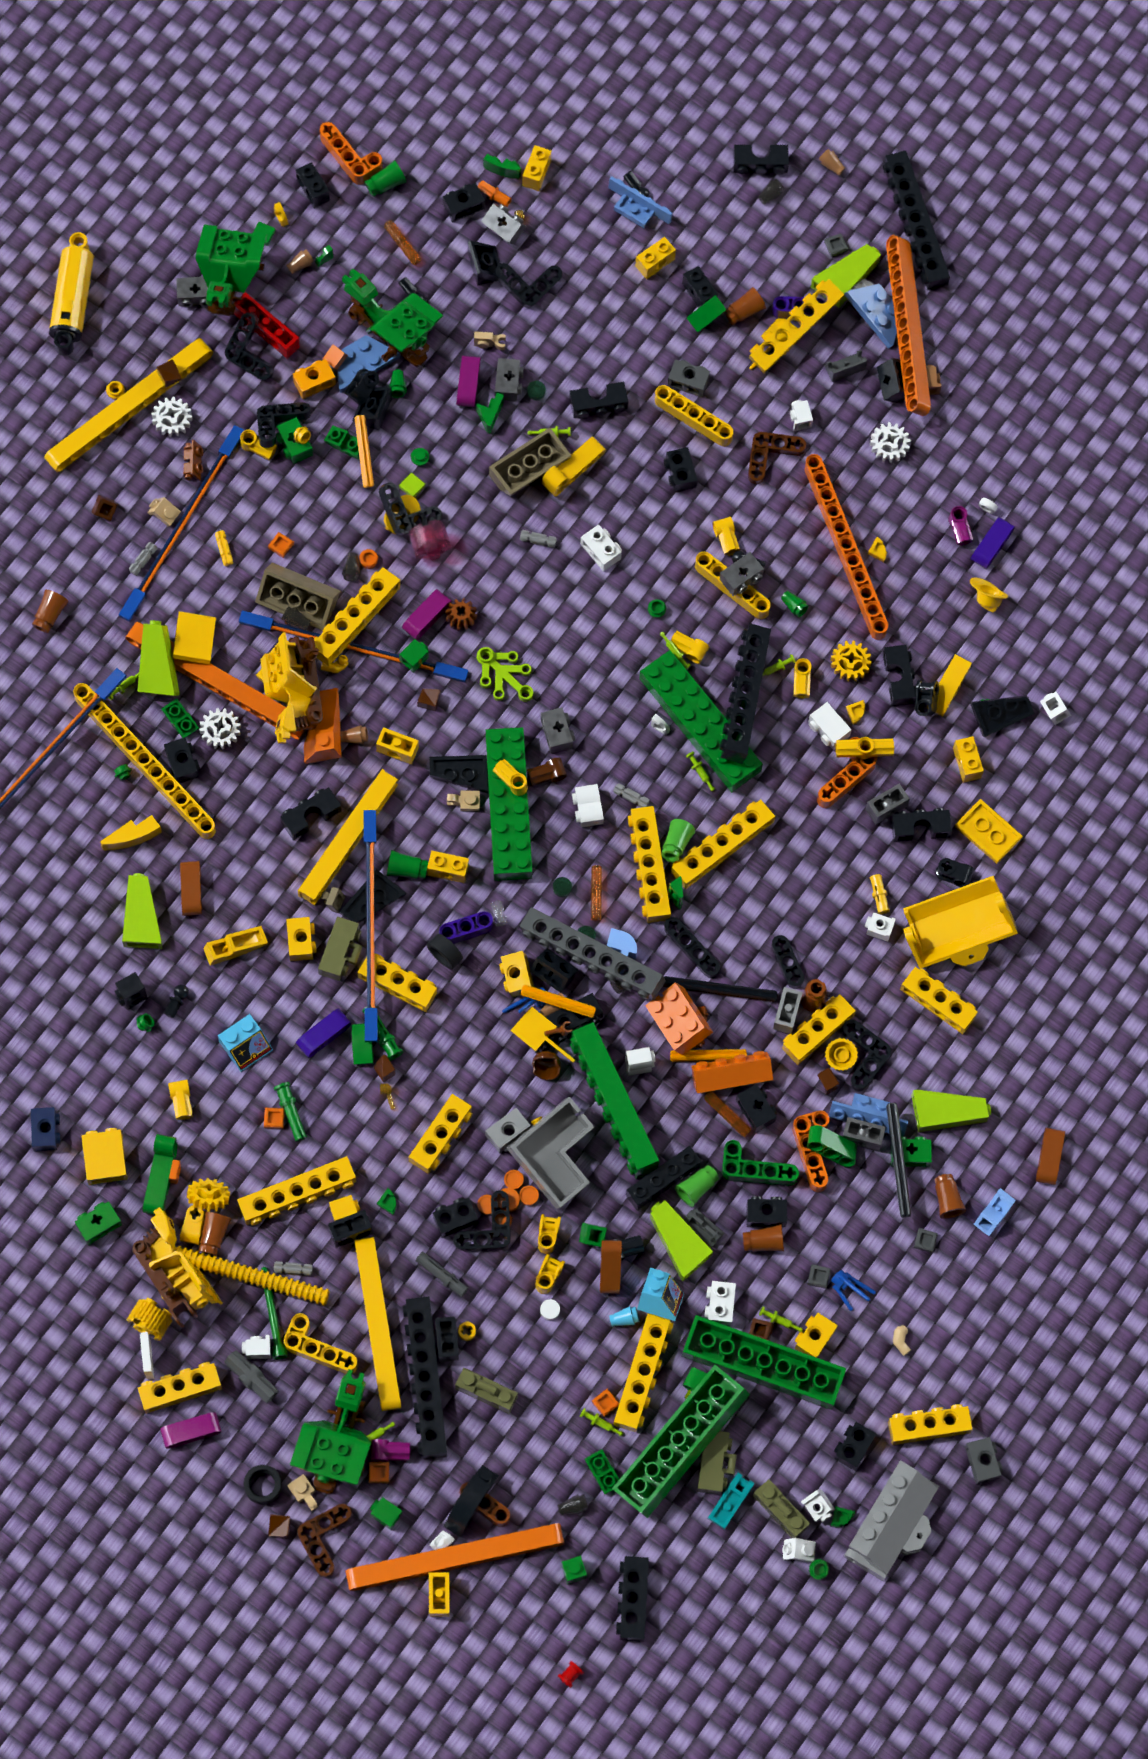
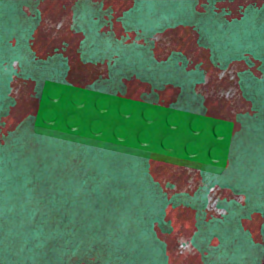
M671 650L640 670L639 679L731 793L762 771L763 763L750 747L743 764L721 758L722 750H719L721 740L725 737L722 731L724 724L728 720Z
M523 727L485 729L494 881L532 879L528 793L526 792L521 796L514 795L511 789L493 772L496 764L500 760L505 759L519 773L526 777ZM516 782L514 784V786L520 787L523 785L522 782Z
M594 1022L572 1031L570 1048L574 1055H578V1065L582 1072H586L587 1084L590 1089H594V1098L597 1105H601L603 1108V1118L606 1123L611 1125V1135L614 1140L619 1142L620 1147L618 1149L622 1158L626 1157L627 1169L630 1175L634 1174L635 1178L638 1179L650 1174L658 1168L659 1159Z
M695 1315L682 1352V1357L710 1367L716 1365L726 1373L831 1410L833 1409L846 1371L845 1367Z
M714 1365L612 1489L648 1518L750 1394L718 1366Z

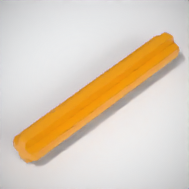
M357 415L355 417L363 487L371 488L374 486L366 418L365 415Z
M526 984L523 985L521 990L522 996L591 1018L596 1011L594 1006Z
M745 1049L690 1050L686 1054L681 1055L672 1050L670 1051V1060L672 1062L715 1061L718 1058L731 1059L740 1054L747 1056V1051Z

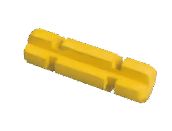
M217 531L215 537L223 565L230 566L233 564V559L225 531Z

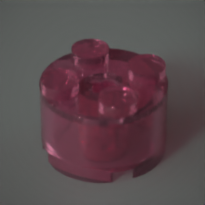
M428 521L429 525L422 526L421 523L409 531L416 559L430 558V560H436L441 557L440 554L452 548L442 521Z

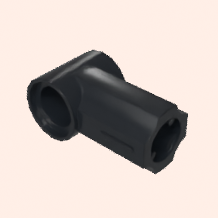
M640 1235L623 1240L614 1239L615 1241H622L621 1261L626 1257L645 1252Z

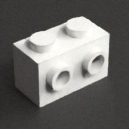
M599 524L581 536L582 547L603 572L621 560V547L617 542L614 543L610 539L609 532L605 528L602 529Z
M828 702L809 716L810 728L814 732L817 731L822 742L826 746L834 749L836 747V740H846L850 737V727Z
M712 1281L711 1287L707 1286L706 1298H709L710 1302L709 1306H705V1318L731 1326L736 1283Z

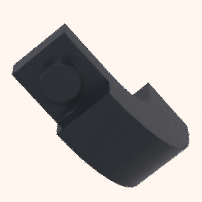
M482 1465L461 1493L445 1522L444 1528L461 1538L499 1475Z

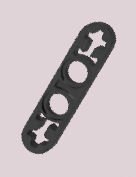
M668 918L664 924L666 934L706 977H716L720 971L718 961L678 918ZM670 923L672 925L677 924L676 929L679 932L677 937H675L677 932L674 929H669ZM683 936H688L691 939V943L683 945L680 939ZM701 950L704 956L701 959H696L693 956V952ZM706 958H709L707 960L709 966H715V972H713L712 970L709 972L707 971L708 966L704 962Z

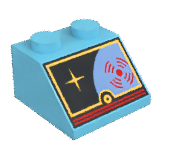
M250 1014L218 1035L219 1043L240 1072L273 1051L261 1028Z
M650 1268L637 1310L675 1321L684 1293L669 1273Z

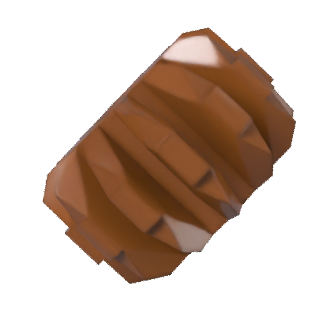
M464 598L462 602L455 599V604H448L449 609H446L445 614L448 615L446 621L451 622V628L457 625L458 631L461 627L467 630L468 625H474L473 620L477 619V614H475L477 609L472 607L471 601L465 603Z

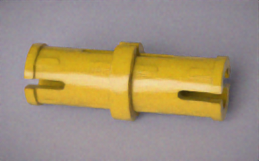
M872 875L870 877L873 888L872 897L876 901L878 914H886L890 912L882 875Z

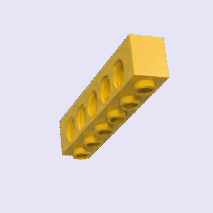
M830 279L826 282L822 280L815 287L817 291L813 295L809 293L802 300L804 303L800 307L796 305L789 312L791 316L787 320L783 318L776 325L777 329L773 333L769 331L762 338L764 342L760 346L756 344L749 351L751 353L749 359L763 373L774 365L843 298L844 293ZM817 296H825L827 302L820 304L817 301ZM805 308H811L813 310V315L806 316L803 310ZM798 321L800 328L793 329L790 326V322ZM783 333L787 336V340L780 342L777 339V335ZM771 346L774 353L767 355L764 352V347Z
M384 567L379 572L376 571L372 575L370 582L360 588L359 594L348 601L347 607L336 614L335 620L324 627L323 633L319 637L314 638L315 648L319 650L317 659L329 667L400 589V579ZM376 588H381L382 590H381V591H375L374 589H376ZM369 601L371 603L363 604L362 602ZM352 614L359 615L358 617H351ZM345 627L346 630L341 631L339 628ZM329 640L334 641V643L328 644L326 642Z
M761 799L758 802L750 803L746 807L747 810L742 814L740 812L737 813L728 825H721L717 829L716 834L707 836L702 841L703 844L699 847L694 846L687 852V856L683 859L680 857L678 861L672 864L671 873L676 879L680 876L682 877V886L685 890L774 823L775 815ZM754 818L756 822L751 824L747 819ZM739 829L742 833L736 835L732 830ZM724 840L727 845L720 846L717 842ZM708 851L712 856L705 857L702 853ZM695 863L697 867L692 869L688 867V864Z
M654 806L631 809V814L627 818L629 827L633 829L630 838L631 844L635 845L636 851L633 852L634 863H638L639 867L636 870L637 881H641L642 886L639 888L640 899H644L642 914L643 917H647V923L666 921L671 917ZM646 826L648 830L642 832L638 827ZM649 844L651 848L645 850L641 847V845ZM652 862L654 866L648 868L644 866V863ZM654 880L656 884L650 886L647 884V881ZM651 898H657L659 902L657 904H653L649 900Z
M346 1156L239 1198L237 1202L246 1225L251 1224L253 1226L261 1223L264 1218L279 1216L280 1212L284 1210H295L302 1203L306 1202V1204L315 1202L317 1197L322 1195L325 1197L330 1196L337 1189H348L356 1182V1176ZM336 1174L340 1178L338 1181L332 1182L329 1180V1177ZM317 1181L321 1183V1186L318 1189H313L311 1184ZM295 1189L303 1191L300 1196H294L292 1192ZM277 1196L285 1198L280 1204L274 1202ZM259 1203H264L266 1208L258 1211L256 1206Z
M650 1313L647 1314L613 1426L636 1432L638 1427L642 1428L645 1417L641 1415L643 1409H648L651 1398L647 1396L649 1389L654 1390L657 1380L653 1378L654 1373L660 1370L662 1360L659 1357L661 1352L665 1353L668 1341H665L667 1334L671 1335L674 1325L671 1320ZM659 1330L662 1335L659 1338H654L651 1336V1332ZM651 1348L655 1350L656 1354L653 1357H649L645 1354V1350ZM646 1367L650 1370V1373L646 1376L641 1375L639 1369ZM635 1386H641L643 1387L644 1392L642 1394H636L633 1391V1388ZM632 1404L636 1405L638 1411L630 1413L627 1407Z

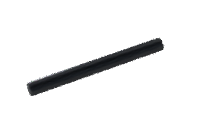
M664 976L666 981L663 987L665 988L670 987L676 982L688 991L771 1002L777 1000V991Z
M888 1103L886 1109L900 1217L907 1218L911 1216L898 1107L897 1103Z

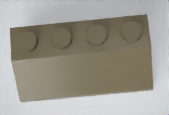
M548 428L489 466V476L501 491L512 496L543 476L552 466L557 467L572 455L552 429Z
M272 562L264 570L255 603L323 630L336 607L340 590Z

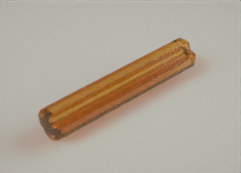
M393 220L387 221L384 224L385 229L413 265L419 264L421 262L419 254Z
M594 865L591 869V920L600 921L602 908V867Z
M712 1091L705 1095L704 1100L743 1137L750 1133L751 1128Z

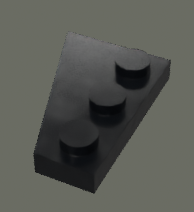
M1026 695L970 702L983 737L1035 714L1029 697Z
M486 755L429 757L431 778L488 793Z
M377 869L374 871V913L406 895L402 889ZM366 882L339 912L345 919L359 923L367 918Z

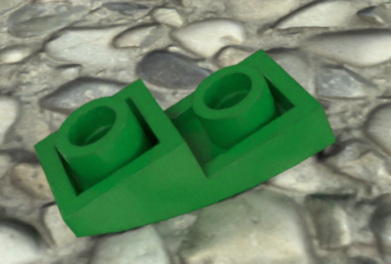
M489 154L483 158V167L507 178L519 179L521 177V167L517 162L506 158L501 163L497 157H492Z
M715 295L689 315L687 320L698 333L727 309Z
M332 426L324 442L359 460L357 437L350 435L349 431Z
M177 698L161 708V711L182 738H186L199 729Z
M365 1023L352 1024L354 1065L374 1063L373 1042H365Z
M600 1449L584 1458L605 1495L613 1490L612 1488L619 1481V1478L614 1468L610 1465L603 1449Z

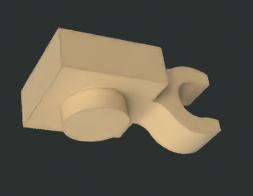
M474 332V346L488 348L494 345L499 350H505V344H500L499 341H506V335H493L491 332Z
M461 790L460 796L447 794V805L460 806V811L479 812L480 791Z
M304 1474L287 1485L298 1503L304 1500L311 1511L318 1507L317 1502L311 1496L315 1489Z

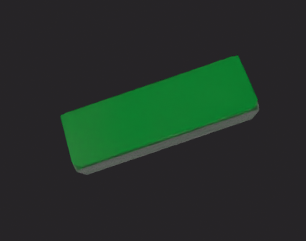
M681 876L670 883L668 897L679 910L682 909L683 903Z

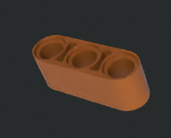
M200 861L180 862L182 916L202 915Z
M1045 1128L1036 1182L1050 1185L1056 1184L1065 1131Z
M602 1240L600 1293L620 1294L622 1241Z
M469 1482L464 1483L460 1487V1495ZM487 1494L483 1500L489 1501L490 1507L482 1509L479 1506L476 1512L498 1527L506 1526L510 1521L509 1510ZM504 1512L507 1518L504 1521H499L495 1517L496 1514Z

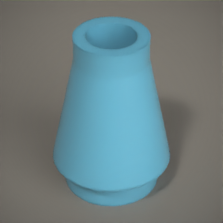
M629 1306L615 1314L609 1315L612 1327L635 1325V1323L640 1322L636 1307L631 1308Z

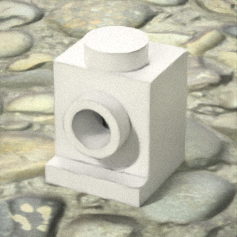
M797 400L792 402L790 417L792 422L794 421L793 430L799 431L812 428L813 418L808 401Z
M1057 692L1046 695L1040 701L1054 725L1071 716Z
M873 912L872 917L868 916L865 927L868 928L866 934L888 942L896 919ZM876 923H880L883 926L879 927L876 925Z
M266 1335V1339H262L261 1336L250 1337V1340L242 1342V1354H246L247 1359L271 1358L270 1335Z
M822 1489L816 1490L801 1501L815 1521H826L832 1516L831 1512L835 1510ZM816 1504H819L821 1507L819 1511L815 1508Z

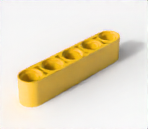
M666 385L657 387L655 391V404L718 445L726 447L731 444L733 428L729 424ZM666 395L667 398H660L659 396ZM676 404H680V405H682L683 407H681V408H676L675 405H676ZM696 414L698 417L693 418L690 415ZM712 424L713 427H706L705 425ZM722 433H726V434H728L729 436H728V437H722L721 434H722Z
M703 551L697 554L695 569L699 574L755 618L765 619L768 617L770 601L751 585L747 586V590L742 594L737 593L732 596L719 580L720 576L713 574L715 572H722L727 567L708 552ZM706 561L708 562V564L702 565L699 562ZM747 594L750 595L752 598L745 599L743 598V595ZM764 606L766 609L762 611L757 607Z

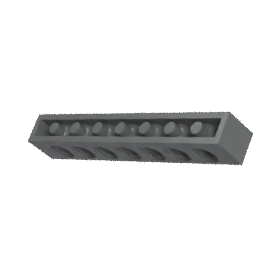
M532 907L519 926L523 932L522 935L530 940L535 938L545 948L550 946L556 949L555 952L559 955L571 957V960L578 965H582V963L587 965L590 971L596 974L598 972L604 974V977L611 982L618 981L623 988L629 991L632 989L637 991V994L644 999L650 998L655 1000L666 981L661 973ZM546 927L544 932H538L539 928ZM556 936H563L561 940L554 941ZM573 944H579L577 949H570ZM590 952L596 953L594 957L587 958ZM606 961H612L610 966H603ZM623 969L629 970L626 975H620V972ZM639 978H645L643 983H636Z

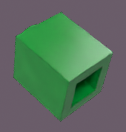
M414 639L399 654V660L414 673L429 658V649L423 642L419 643Z
M583 1222L579 1242L601 1247L602 1240H605L607 1228Z
M383 1497L380 1501L376 1500L370 1508L372 1510L371 1517L389 1530L394 1527L402 1515V1510Z
M581 1556L561 1562L567 1585L587 1578Z

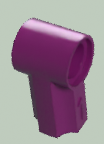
M962 506L954 507L949 515L948 522L952 526L957 545H967L973 542L967 520V510ZM954 514H959L962 519H956Z
M373 1439L371 1440L370 1460L373 1462H388V1460L409 1461L410 1443Z

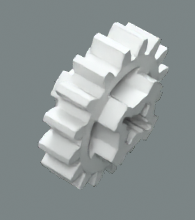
M166 397L164 403L158 401L159 407H153L152 422L153 425H156L157 431L161 430L162 435H165L167 432L169 437H172L173 433L179 436V431L185 433V427L190 428L192 412L191 409H188L187 402L182 404L181 398L175 401V397H172V400L169 401Z
M888 422L887 427L881 424L880 429L875 428L874 433L871 435L870 446H873L872 453L877 452L876 458L882 456L883 462L887 458L892 463L893 458L899 461L900 456H906L911 440L907 439L909 433H903L904 427L898 429L897 423L893 427Z
M216 708V713L210 710V716L204 715V721H200L202 728L199 730L200 734H203L202 740H207L208 746L213 744L214 749L218 745H221V748L224 749L226 744L231 747V741L237 742L236 736H240L238 729H241V725L238 723V717L233 718L234 713L232 711L227 714L226 708H224L223 712ZM227 720L231 722L233 727H231L230 724H227ZM208 731L213 733L214 737L210 736Z

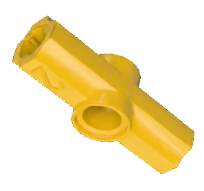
M862 737L859 740H836V758L859 757L861 759H868L870 757L894 756L893 739ZM865 745L869 747V750L864 751L860 747Z

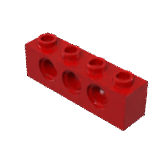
M245 292L241 296V301L237 300L233 303L235 304L234 315L240 319L247 312L257 314L259 323L255 332L288 359L300 347L299 337ZM252 317L246 318L248 320L247 326L253 323L251 321Z

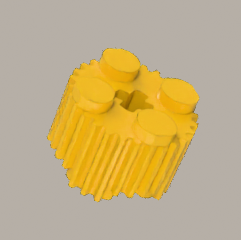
M148 1297L146 1300L139 1299L126 1320L129 1323L133 1322L135 1324L133 1328L138 1332H148L149 1335L155 1336L154 1340L160 1341L173 1321L172 1315L169 1310L158 1308L156 1306L157 1303Z

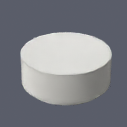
M982 498L979 502V507L990 514H994L998 508L993 501L987 498Z
M546 1300L541 1304L540 1313L544 1319L554 1320L559 1316L560 1306L555 1300Z

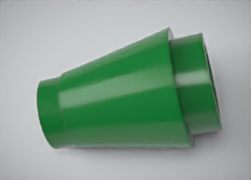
M394 370L392 372L389 386L392 388L393 398H402L407 392L404 372L402 370Z
M786 591L781 596V600L794 616L801 617L808 610L807 602L793 593Z

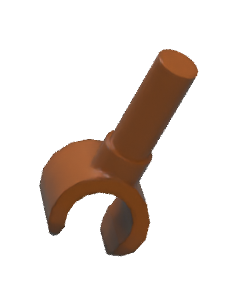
M566 1021L559 1028L544 1031V1035L560 1033L563 1036H567L573 1029H565L566 1026L571 1024L569 1021Z

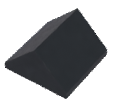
M470 240L468 242V256L477 286L498 281L494 276V270L501 263L496 247ZM503 270L499 273L501 276L504 274Z
M390 386L374 388L368 400L364 404L358 405L352 421L355 422L357 415H365L367 427L379 431L392 401V388Z

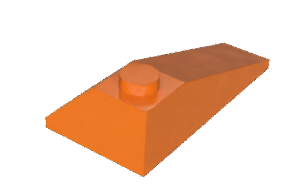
M338 688L320 691L323 719L315 729L308 730L304 743L305 764L342 757Z

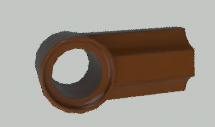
M560 757L550 759L543 765L527 769L531 786L547 781L557 782L567 777Z

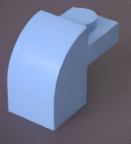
M611 928L607 946L629 958L636 959L637 945L633 937L624 931ZM625 969L620 972L621 975H624Z
M1000 1188L973 1225L990 1236L1010 1211L1016 1200Z

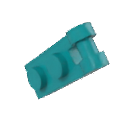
M738 1472L710 1513L708 1520L725 1530L755 1483L751 1480L747 1481ZM737 1484L744 1487L742 1492L735 1488Z

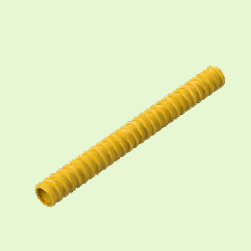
M174 1245L172 1248L173 1252H181L199 1270L202 1268L205 1272L209 1270V1273L215 1272V1275L221 1274L222 1277L225 1275L227 1278L233 1277V1280L239 1279V1282L243 1280L246 1284L250 1282L251 1285L256 1284L257 1287L262 1286L263 1289L267 1287L270 1291L274 1289V1292L280 1291L281 1294L286 1293L287 1296L289 1294L292 1297L298 1296V1299L304 1298L305 1301L308 1299L311 1303L313 1301L316 1304L322 1303V1306L326 1305L330 1291L327 1288L326 1290L323 1287L317 1288V1285L313 1287L310 1283L306 1285L305 1282L300 1283L299 1280L294 1281L293 1278L290 1280L286 1276L282 1278V1275L276 1276V1273L270 1274L269 1271L265 1273L262 1269L258 1271V1268L252 1269V1266L248 1268L245 1264L241 1266L240 1263L235 1264L234 1261L229 1262L228 1259L224 1261L221 1257L217 1259V1256L211 1257L210 1254L205 1255L204 1252L201 1254L199 1251L193 1252V1249L187 1250L186 1247L183 1249L181 1246L176 1247Z

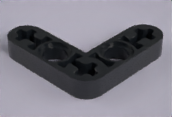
M506 263L499 264L494 270L495 278L526 308L534 306L562 278L563 274L558 266H550L529 286ZM503 269H505V270H506V273H505L506 275L503 274V275L501 276V275L499 274L500 271L503 270ZM551 272H557L556 277H553L550 281L547 280ZM512 275L513 277L507 283L506 280ZM512 281L520 283L521 287L519 290H514L511 287ZM538 282L545 284V291L537 289L536 285ZM532 292H534L535 295L532 297L531 301L526 302V296L528 297L530 294H532Z
M247 312L241 316L225 349V357L255 377L266 380L273 376L274 368L270 363L246 349L259 323L257 314ZM252 317L251 321L253 323L247 326L248 320L246 318ZM239 332H243L246 335L244 342L238 339ZM236 348L235 353H236L237 355H236V356H232L233 353L231 352V350H233V349ZM247 357L252 358V367L246 365L245 360ZM266 367V372L268 374L263 375V371L261 369Z
M300 402L259 407L257 409L259 444L264 448L273 447L276 444L275 423L287 422L296 417L298 421L307 420L311 416L310 405ZM270 425L271 427L263 428L262 426Z
M389 482L379 488V496L392 529L399 536L434 524L442 518V512L436 506H431L408 515L395 484ZM390 489L391 493L386 494V490ZM393 504L398 506V514L393 513L391 509ZM435 513L434 517L426 519V515ZM415 516L421 519L420 526L414 523ZM404 524L405 528L400 529L399 526Z
M850 1019L843 1025V1035L869 1054L850 1080L851 1087L854 1090L862 1091L889 1059L891 1047L859 1022ZM847 1026H855L854 1030L858 1034L860 1030L862 1031L858 1039L855 1038L857 1034L854 1031H851L850 1033L847 1031ZM869 1036L872 1039V1043L864 1045L861 1038ZM875 1042L878 1043L876 1047L879 1048L880 1050H882L883 1048L886 1049V1052H885V1053H886L887 1055L882 1054V1055L880 1056V1055H879V1050H878L877 1048H874V1051L871 1050V1049L874 1047ZM873 1062L876 1065V1070L868 1071L865 1067L866 1063ZM864 1073L866 1076L863 1079V1085H856V1079H860Z
M498 1190L491 1196L492 1230L458 1232L453 1239L457 1249L505 1248L510 1244L509 1198L506 1192ZM501 1194L502 1198H506L505 1201H502V1208L506 1207V1211L498 1210L494 1212V1208L499 1209L498 1202L494 1201V1199L498 1198V1195ZM498 1214H504L507 1218L506 1222L502 1225L495 1222V1217ZM481 1234L486 1235L488 1238L485 1245H479L476 1241L477 1237ZM489 1234H493V1238H498L500 1234H503L504 1237H507V1240L504 1241V1244H500L499 1241H493L494 1245H490L491 1237ZM470 1235H474L473 1242L475 1246H471V1242H465L464 1246L457 1243L460 1236H464L465 1239H471Z

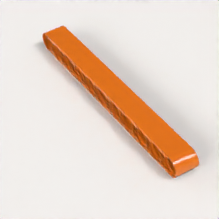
M892 235L886 242L906 408L912 413L926 416L930 412L931 402L911 245L908 240Z
M811 454L806 458L805 473L872 638L882 640L886 636L888 629L887 619L822 458L817 454ZM814 463L817 467H811L809 464ZM816 480H823L824 483H817ZM829 496L831 499L825 500L822 497ZM829 512H835L837 515L831 516ZM841 528L843 532H837L835 529ZM847 544L850 546V548L845 549L842 547V545ZM855 561L857 564L851 565L848 562ZM861 577L863 581L859 582L855 578ZM866 593L870 595V597L864 598L862 597V594ZM874 610L877 614L872 615L868 611ZM875 627H882L883 631H877Z
M135 622L125 637L129 643L139 649L142 646L143 624ZM170 640L173 653L174 642ZM174 659L175 670L276 728L278 716L286 708L285 706L211 663L208 665ZM304 731L290 732V736L299 739Z
M556 1523L347 1569L345 1572L349 1591H356L429 1575V1573H439L561 1546L565 1542L561 1524Z

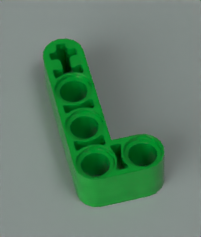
M156 1134L153 1147L154 1157L143 1203V1213L155 1215L153 1211L159 1207L162 1210L165 1209L170 1186L169 1175L178 1148L176 1137Z
M730 1140L725 1144L722 1175L726 1180L792 1186L797 1182L799 1170L795 1165L741 1160V1144L736 1140ZM734 1147L738 1152L732 1155L728 1153L727 1149ZM728 1166H733L736 1169V1172L732 1174L728 1173L726 1171V1168ZM747 1168H753L756 1171V1173L754 1175H748L745 1170ZM773 1170L775 1172V1176L768 1177L765 1174V1171ZM788 1172H791L792 1178H788Z

